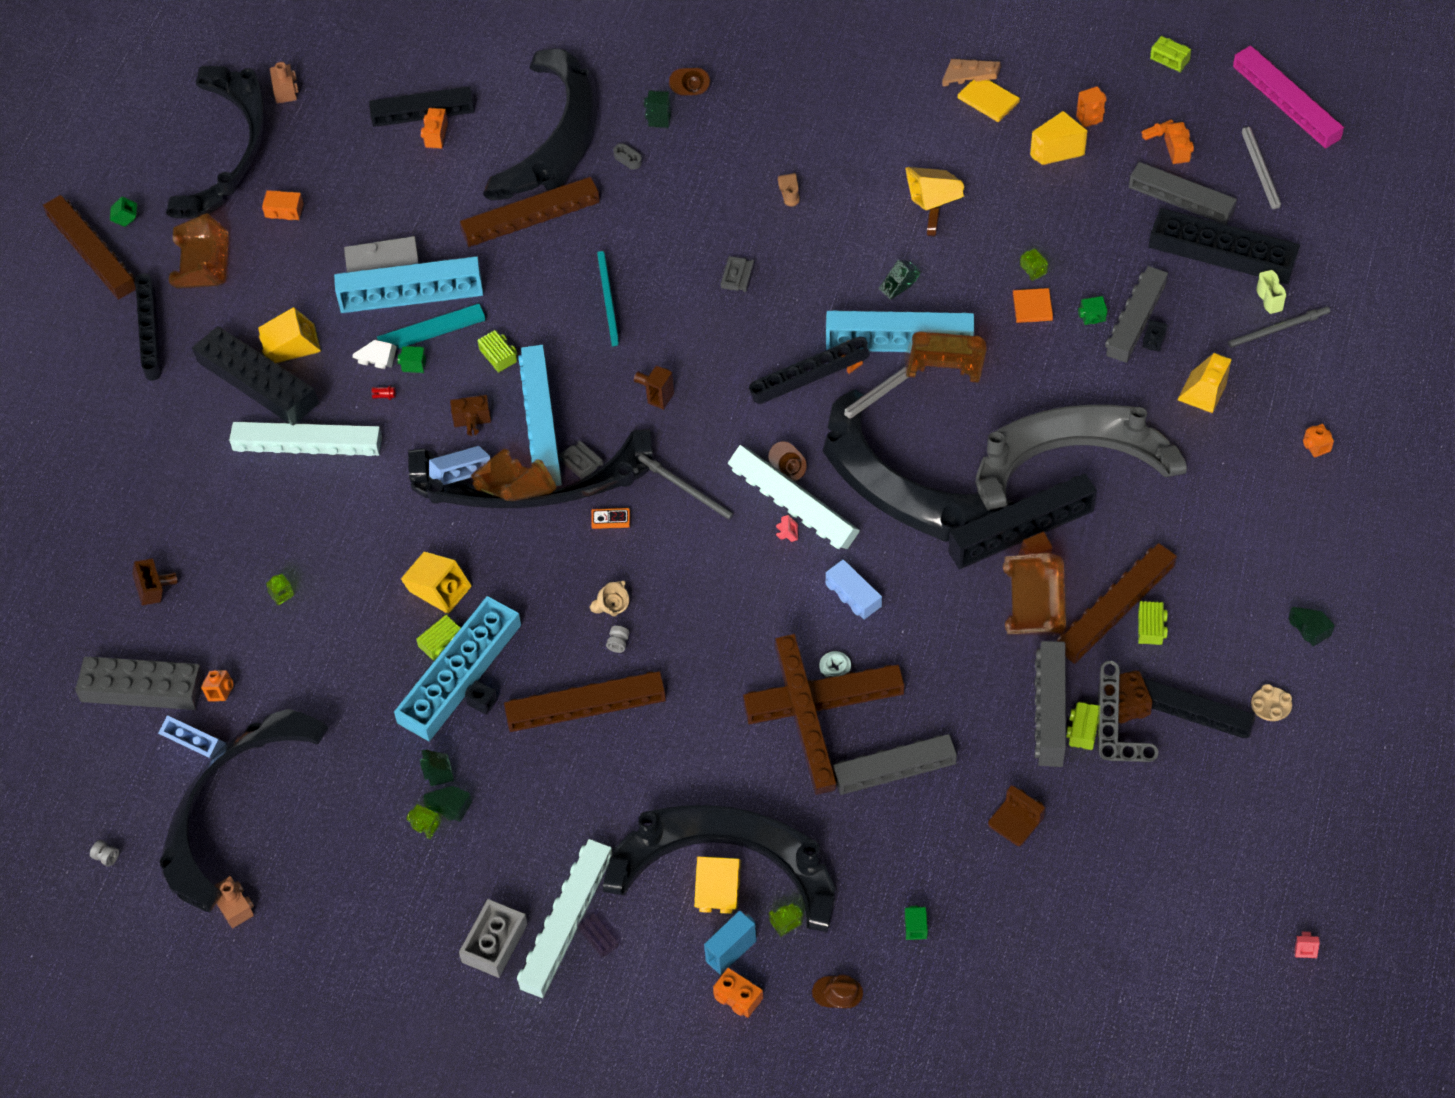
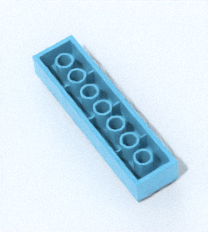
M478 257L334 274L335 292L341 313L483 296Z
M827 311L826 350L856 337L865 338L868 342L869 350L876 352L972 353L974 313Z
M543 345L522 347V355H518L521 369L520 374L534 480L539 482V488L561 486V474Z
M487 596L394 711L397 723L425 740L430 741L463 700L468 686H472L475 680L478 681L520 628L519 613Z

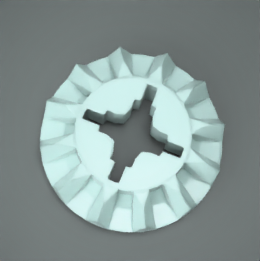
M833 651L821 658L819 667L825 677H837L849 673L851 662L844 653ZM832 662L835 663L836 666L839 665V671L835 670V668H832Z

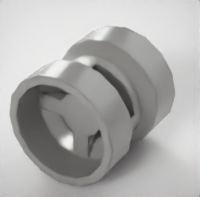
M613 626L610 629L609 634L611 637L608 638L606 647L613 652H624L626 648L625 641L629 638L630 633L628 629L622 626Z
M103 840L95 842L90 850V857L100 860L107 867L112 866L119 856V850L114 846H108V843Z

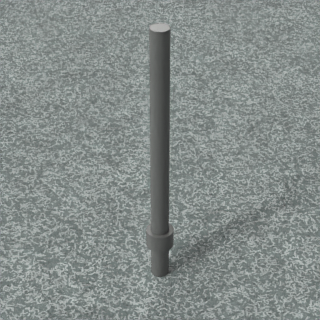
M1326 306L1318 310L1312 309L1304 315L1228 341L1229 347L1238 346L1306 321L1317 320L1318 317L1330 313V308Z
M644 454L639 456L638 460L647 465L649 470L659 473L728 520L732 518L733 513L663 468L661 463L651 460Z

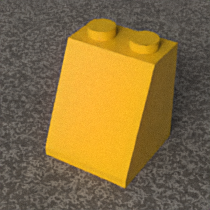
M1062 111L1032 132L1030 155L1041 165L1083 156L1085 154L1087 130Z
M905 168L911 199L925 211L964 197L963 182L947 170Z
M294 307L259 327V339L263 345L262 352L265 357L274 363L321 351L314 323Z
M1213 353L1192 370L1178 397V401L1213 413L1226 387L1232 359Z
M423 552L401 578L409 592L448 614L472 587L455 560L428 552Z
M697 857L694 907H698L699 912H712V908L720 909V913L732 914L733 910L738 909L741 873L740 859Z

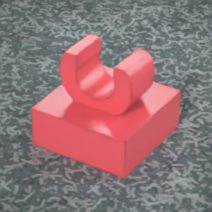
M789 515L781 517V523L776 525L781 532L777 533L776 536L780 539L787 538L791 542L798 540V523Z
M1302 931V936H1297L1295 957L1317 958L1319 937H1311V932Z

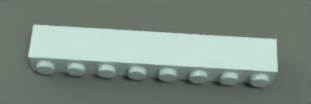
M233 422L229 441L233 451L289 452L294 454L319 453L372 456L379 455L382 435L378 426L295 424L292 426L291 424Z
M739 445L728 462L733 467L732 471L739 476L744 475L746 477L745 481L752 486L757 485L760 487L759 491L768 497L771 495L775 498L773 501L777 505L788 508L787 512L796 518L798 516L802 518L804 525L809 528L814 527L817 530L816 534L824 539L826 537L831 540L830 544L835 548L848 549L860 530L748 447Z
M590 839L586 846L583 845L579 852L580 858L577 863L574 862L572 865L571 876L569 880L564 881L560 898L557 897L553 904L554 910L551 915L546 917L544 922L545 928L542 933L537 935L536 946L533 951L529 952L526 959L527 964L518 974L517 981L520 990L544 998L608 867L610 857L613 856L611 847Z

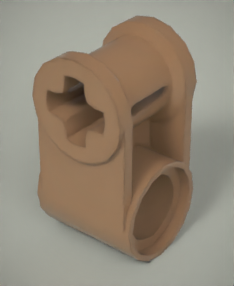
M791 173L778 176L779 188L782 192L784 203L787 206H796L799 203V187L796 174Z

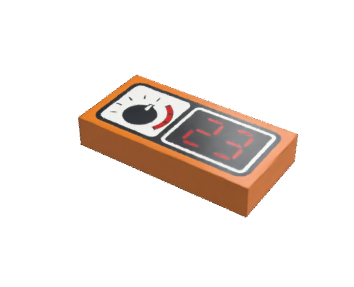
M592 509V529L629 528L630 509Z

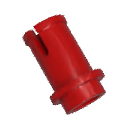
M391 385L388 387H372L373 399L388 398L392 400L396 396L395 387Z

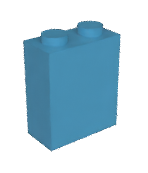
M739 911L704 944L706 962L720 975L756 942L754 919L750 915H744Z

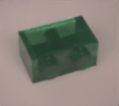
M649 90L648 97L644 99V108H647L645 119L648 120V127L669 128L671 119L669 92Z

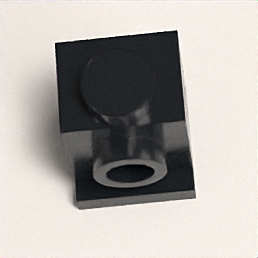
M1150 320L1142 347L1160 352L1166 337L1168 324Z

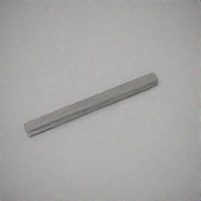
M1244 127L1242 135L1271 208L1278 209L1280 208L1281 201L1252 129Z
M909 363L847 407L844 415L848 418L857 415L917 371V365Z

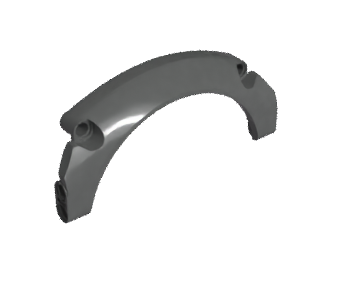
M1118 405L1069 406L1032 414L990 433L986 450L989 457L982 458L975 483L986 509L991 510L1007 506L1006 487L1012 474L1020 465L1031 457L1054 448L1090 445L1115 449L1139 458L1155 468L1164 477L1185 474L1187 470L1186 462L1176 445H1170V442L1157 430L1147 427V411L1142 407Z

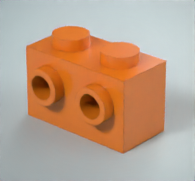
M1098 86L1079 92L1076 116L1084 128L1103 122L1106 96Z
M428 108L427 115H424L425 126L421 128V138H424L425 148H442L448 125L446 110Z
M1184 122L1166 125L1164 139L1172 164L1190 162L1191 152L1194 151L1193 142L1189 140V130L1185 128Z
M267 190L262 208L265 218L299 220L304 204L301 193Z
M730 968L726 969L713 986L714 997L718 1002L728 1004L736 1014L744 1015L747 1018L750 1017L763 999L762 989Z

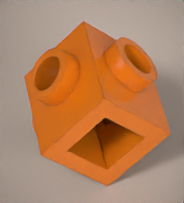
M1323 424L1309 427L1303 439L1305 448L1310 450L1314 458L1331 452L1334 443L1331 432Z
M227 670L209 671L201 688L208 702L226 701L233 689L234 683Z

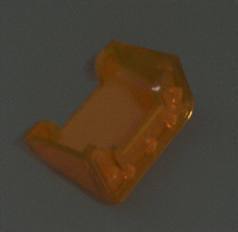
M208 213L174 227L172 239L181 248L180 271L170 273L169 283L175 288L210 287L224 284L226 281L229 241L225 228Z
M916 332L913 334L906 351V377H915L918 370L924 372L925 366L959 368L960 375L966 373L970 376V382H979L987 350L986 342L979 336Z
M507 449L500 451L471 474L474 480L473 485L478 491L482 490L507 501H518L551 494L557 488L542 460L536 459L531 463V468H526L520 464L517 458L512 460L509 455L510 451Z
M1051 553L1005 556L1003 570L1012 580L1013 616H1009L1008 620L1005 621L1007 635H1057L1065 632L1064 565L1062 558Z

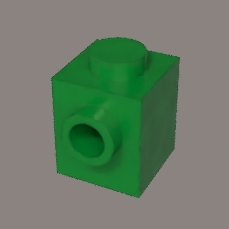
M122 196L111 206L110 221L126 227L136 217L137 203Z
M1103 296L1081 300L1078 314L1079 318L1083 319L1084 325L1106 321L1107 308Z
M402 346L401 354H398V364L401 365L402 372L424 373L426 363L424 347Z
M910 906L905 908L906 940L927 939L926 907Z

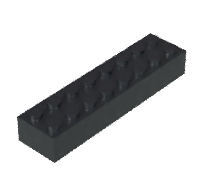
M1160 208L1150 234L1148 248L1258 277L1261 272L1273 270L1277 274L1280 283L1289 284L1298 257L1300 244Z
M219 326L192 347V351L199 364L292 426L319 404L313 387Z
M1086 474L1074 476L1069 481L1058 483L1048 490H1041L1034 496L1025 497L1020 502L1013 505L1009 504L999 511L990 512L985 517L974 519L964 526L955 527L949 533L948 553L959 570L1018 545L1027 538L1042 532H1048L1094 512L1097 490Z

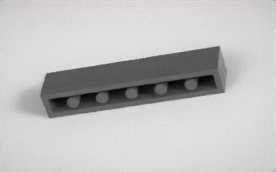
M1139 162L1130 176L1129 188L1227 225L1235 211L1237 199L1150 165Z
M1150 266L1147 267L1145 272H1141L1138 280L1139 284L1134 286L1133 296L1128 298L1125 305L1126 310L1122 311L1119 316V324L1114 325L1112 338L1109 337L1105 345V348H1107L1106 356L1128 362L1167 284V272Z
M949 734L944 736L937 735L933 739L918 740L907 746L900 745L888 751L881 750L873 755H862L854 760L840 761L833 765V775L839 794L843 795L955 765L957 754Z

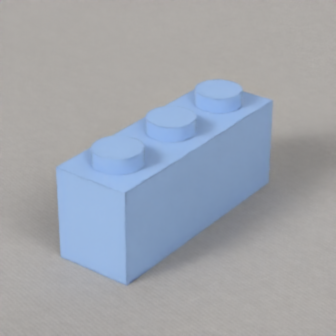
M480 446L429 460V476L432 479L441 480L443 485L490 472V456Z
M840 561L826 572L825 583L830 590H834L840 600L847 603L856 615H860L865 620L882 607V596L846 561Z
M168 715L158 733L211 759L226 745L225 742Z

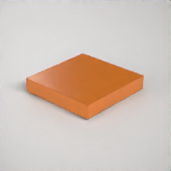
M1049 288L1013 290L1016 323L1053 321Z

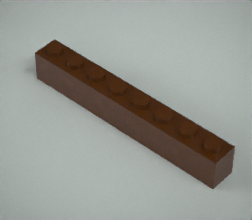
M588 177L459 221L461 232L468 247L578 211L579 209L600 203L599 194L592 178Z
M59 195L43 204L47 217L118 300L136 290L133 274L131 272L127 273L125 265L117 261L118 259L113 251L109 252L106 243L99 240L100 238L95 230L91 231L88 222L82 220L77 209L73 210V206L68 199L65 200Z
M1160 543L1154 548L1150 547L1144 558L1138 559L1129 572L1126 571L1121 576L1117 584L1114 583L1110 586L1108 593L1104 596L1101 595L1092 608L1086 609L1079 621L1075 620L1070 629L1058 637L1057 642H1065V657L1076 664L1175 567L1177 556Z
M795 634L775 638L777 657L815 795L835 791V778Z
M886 665L883 668L866 669L862 672H849L842 676H829L821 680L808 681L816 712L904 695V682L899 665ZM786 686L779 688L771 687L764 691H751L743 694L748 725L794 716Z
M659 671L647 672L644 675L638 676L632 675L618 680L611 679L598 684L591 683L578 688L571 687L558 692L551 691L543 695H531L523 699H512L504 702L509 732L664 702L666 700Z

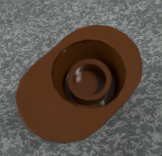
M701 68L677 69L672 72L669 78L670 88L678 95L702 94L708 89L710 84L709 75Z
M777 442L772 446L768 455L770 464L793 481L802 478L807 468L804 456L789 442Z
M848 975L826 976L817 980L813 985L812 996L820 1006L846 1009L853 1008L862 1001L863 989L858 981Z

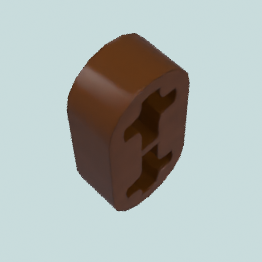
M939 207L930 209L927 236L936 237Z

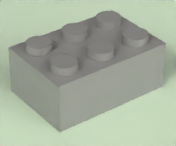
M487 899L459 951L462 963L500 978L528 925L525 914Z

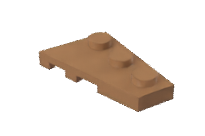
M951 59L942 84L943 86H949V83L952 82L963 84L965 80L974 79L977 82L997 79L1001 64L1000 62Z

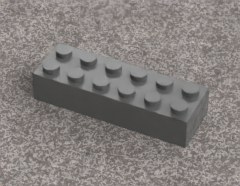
M1041 641L1040 649H1036L1035 659L1036 746L1034 757L1038 758V766L1063 767L1066 748L1065 642Z
M84 656L75 691L81 702L196 710L204 675L199 664Z

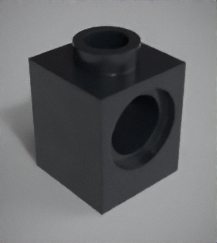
M475 680L472 686H468L465 691L467 705L486 715L498 700L496 690Z

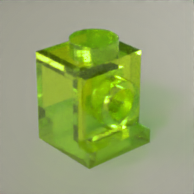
M1036 249L1027 251L1020 257V266L1026 271L1032 281L1047 274L1048 262Z
M283 574L273 576L266 583L268 593L277 605L294 596L291 585ZM285 589L286 592L278 596V593Z
M418 804L413 810L409 811L406 818L415 831L419 833L425 832L428 839H431L440 825L437 813Z
M791 903L788 906L780 907L776 913L773 910L770 911L769 921L779 936L782 937L802 925L801 916L803 914L798 905L794 906Z

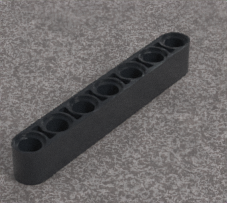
M143 273L135 279L140 358L146 379L154 381L161 376L156 295L151 276Z
M856 337L753 381L749 386L753 401L758 404L765 403L867 359L870 356L868 342L863 337Z
M1143 678L1152 700V709L1240 738H1249L1256 720L1255 716L1251 713Z

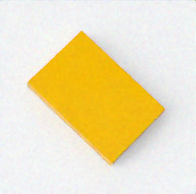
M973 79L958 94V99L997 122L1004 118L1020 100L1017 96L989 80L976 82Z

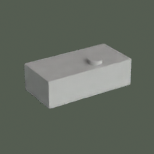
M415 236L344 247L347 273L419 264Z

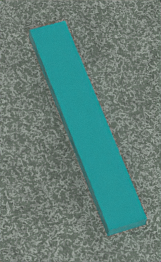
M599 251L597 252L611 345L613 347L619 344L605 253Z
M476 304L377 336V340L393 344L399 349L402 346H409L485 321V316L480 304Z

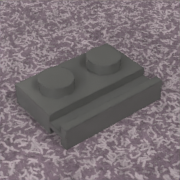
M729 256L721 281V288L736 291L740 289L746 292L753 271L754 260L746 261L743 258Z
M578 441L576 446L572 445L559 454L560 461L581 479L594 472L599 465H603L602 459L581 441Z

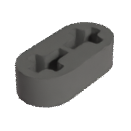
M617 144L614 147V158L630 169L635 170L641 167L642 158L638 152L625 144Z

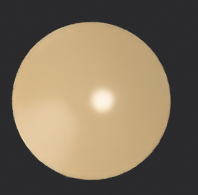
M1266 684L1253 695L1251 701L1252 709L1257 716L1264 720L1278 721L1287 717L1291 712L1292 696L1280 688Z

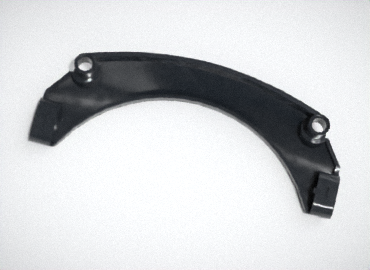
M650 428L633 430L613 458L590 476L560 489L535 494H506L488 491L463 480L443 485L441 480L432 479L429 476V460L435 458L430 451L426 449L408 450L411 489L419 495L429 498L435 504L444 502L484 508H529L578 500L620 486L628 487L633 484L634 480H638L650 471L649 467L639 461L638 458L641 454H644L653 460Z

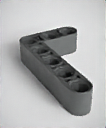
M1114 661L1103 662L1099 668L1098 755L1108 761H1154L1158 757V749L1155 745L1139 742H1118L1119 666ZM1107 664L1113 665L1115 669L1114 673L1110 676L1104 672V667ZM1107 684H1111L1114 687V693L1111 696L1105 695L1103 691ZM1106 705H1111L1114 709L1113 714L1110 716H1106L1103 713V708ZM1106 725H1110L1113 728V733L1110 736L1103 734L1102 730ZM1106 745H1110L1113 749L1112 754L1108 757L1102 754V749ZM1126 746H1131L1133 749V754L1130 757L1123 755L1122 751ZM1150 746L1153 749V755L1150 758H1146L1143 755V750Z

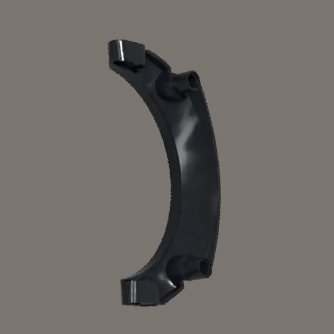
M548 49L537 51L534 53L529 66L530 70L534 72H550L564 82L567 99L560 122L550 137L529 157L512 168L489 177L483 192L484 197L488 200L510 199L513 197L514 192H526L535 189L539 185H543L547 191L561 187L584 154L592 137L597 119V86L590 72L587 69H580L582 66L580 62L566 50Z
M201 66L198 69L196 85L199 88L223 96L243 113L249 125V142L245 154L231 173H220L217 176L218 182L216 185L191 196H171L168 199L166 214L169 217L185 219L206 217L224 203V195H230L235 192L236 186L248 171L259 148L264 129L263 98L253 69L245 68L241 72H230L229 69L222 66Z
M857 389L842 395L832 404L827 427L831 432L826 436L822 451L840 476L864 499L884 513L918 531L948 542L949 533L955 527L964 526L974 519H980L990 512H996L1004 508L987 510L979 494L949 493L920 485L900 475L882 462L871 450L863 436L860 419L864 410L852 418L844 415L847 407L864 396ZM1007 499V505H1013V502Z
M291 709L272 713L263 718V724L257 722L250 724L244 732L224 746L205 765L186 790L175 811L160 859V866L172 893L177 894L184 902L208 913L212 911L222 894L197 867L189 844V822L192 808L208 779L227 761L253 747H262L270 742L293 740L319 744L328 731L326 724Z
M713 805L677 806L645 811L638 818V832L632 831L614 849V855L610 857L603 883V892L625 896L635 879L650 864L674 850L702 843H726L742 846L770 859L792 880L803 901L807 929L828 932L835 900V886L825 864H818L819 844L796 829L758 813L733 807ZM645 823H652L649 826L644 825ZM807 851H813V852H815V853H813V854H807L806 852H807Z

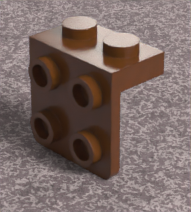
M1135 670L1119 674L1118 723H1125L1136 718L1142 719L1151 715L1152 700L1141 673ZM1107 684L1104 687L1107 696H1111L1114 693V687L1111 684ZM1111 706L1110 715H1112V714H1113V711H1114V709H1113L1112 706Z
M1011 785L1007 790L1005 802L990 818L988 826L1016 846H1022L1044 819L1045 807L1039 800L1029 797L1024 790Z

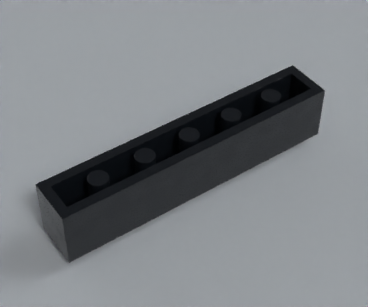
M470 86L369 101L373 127L424 120V115H427L428 108L445 109L447 117L474 113Z

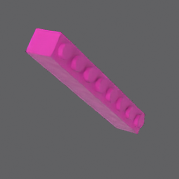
M1249 46L1235 54L1233 67L1325 149L1341 140L1344 129L1341 123L1337 122L1317 102L1313 101L1304 91L1298 88L1293 81L1289 80L1269 60L1265 59L1259 51Z

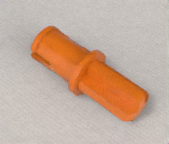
M1170 119L1161 124H1154L1153 127L1141 132L1142 138L1148 140L1156 136L1161 137L1166 131V125L1174 121Z

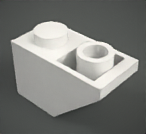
M374 340L355 352L352 358L358 360V363L368 366L369 363H373L376 368H392L397 346Z

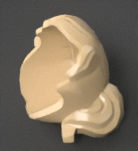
M626 582L607 583L599 591L597 600L592 601L590 605L591 611L593 613L606 612L611 616H617L625 611L629 605V596L625 590Z

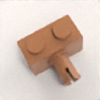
M278 62L275 67L270 68L276 103L297 100L296 93H299L297 83H294V81H297L295 70H291L290 64L286 65L284 62Z
M231 876L214 885L222 893L216 904L231 928L254 916L251 910L254 906L248 896L243 897L242 892L244 890L239 881L234 882Z

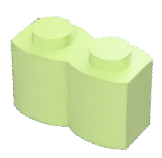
M1273 270L1261 272L1257 284V293L1264 300L1265 309L1270 314L1283 311L1286 292L1279 284L1277 274Z

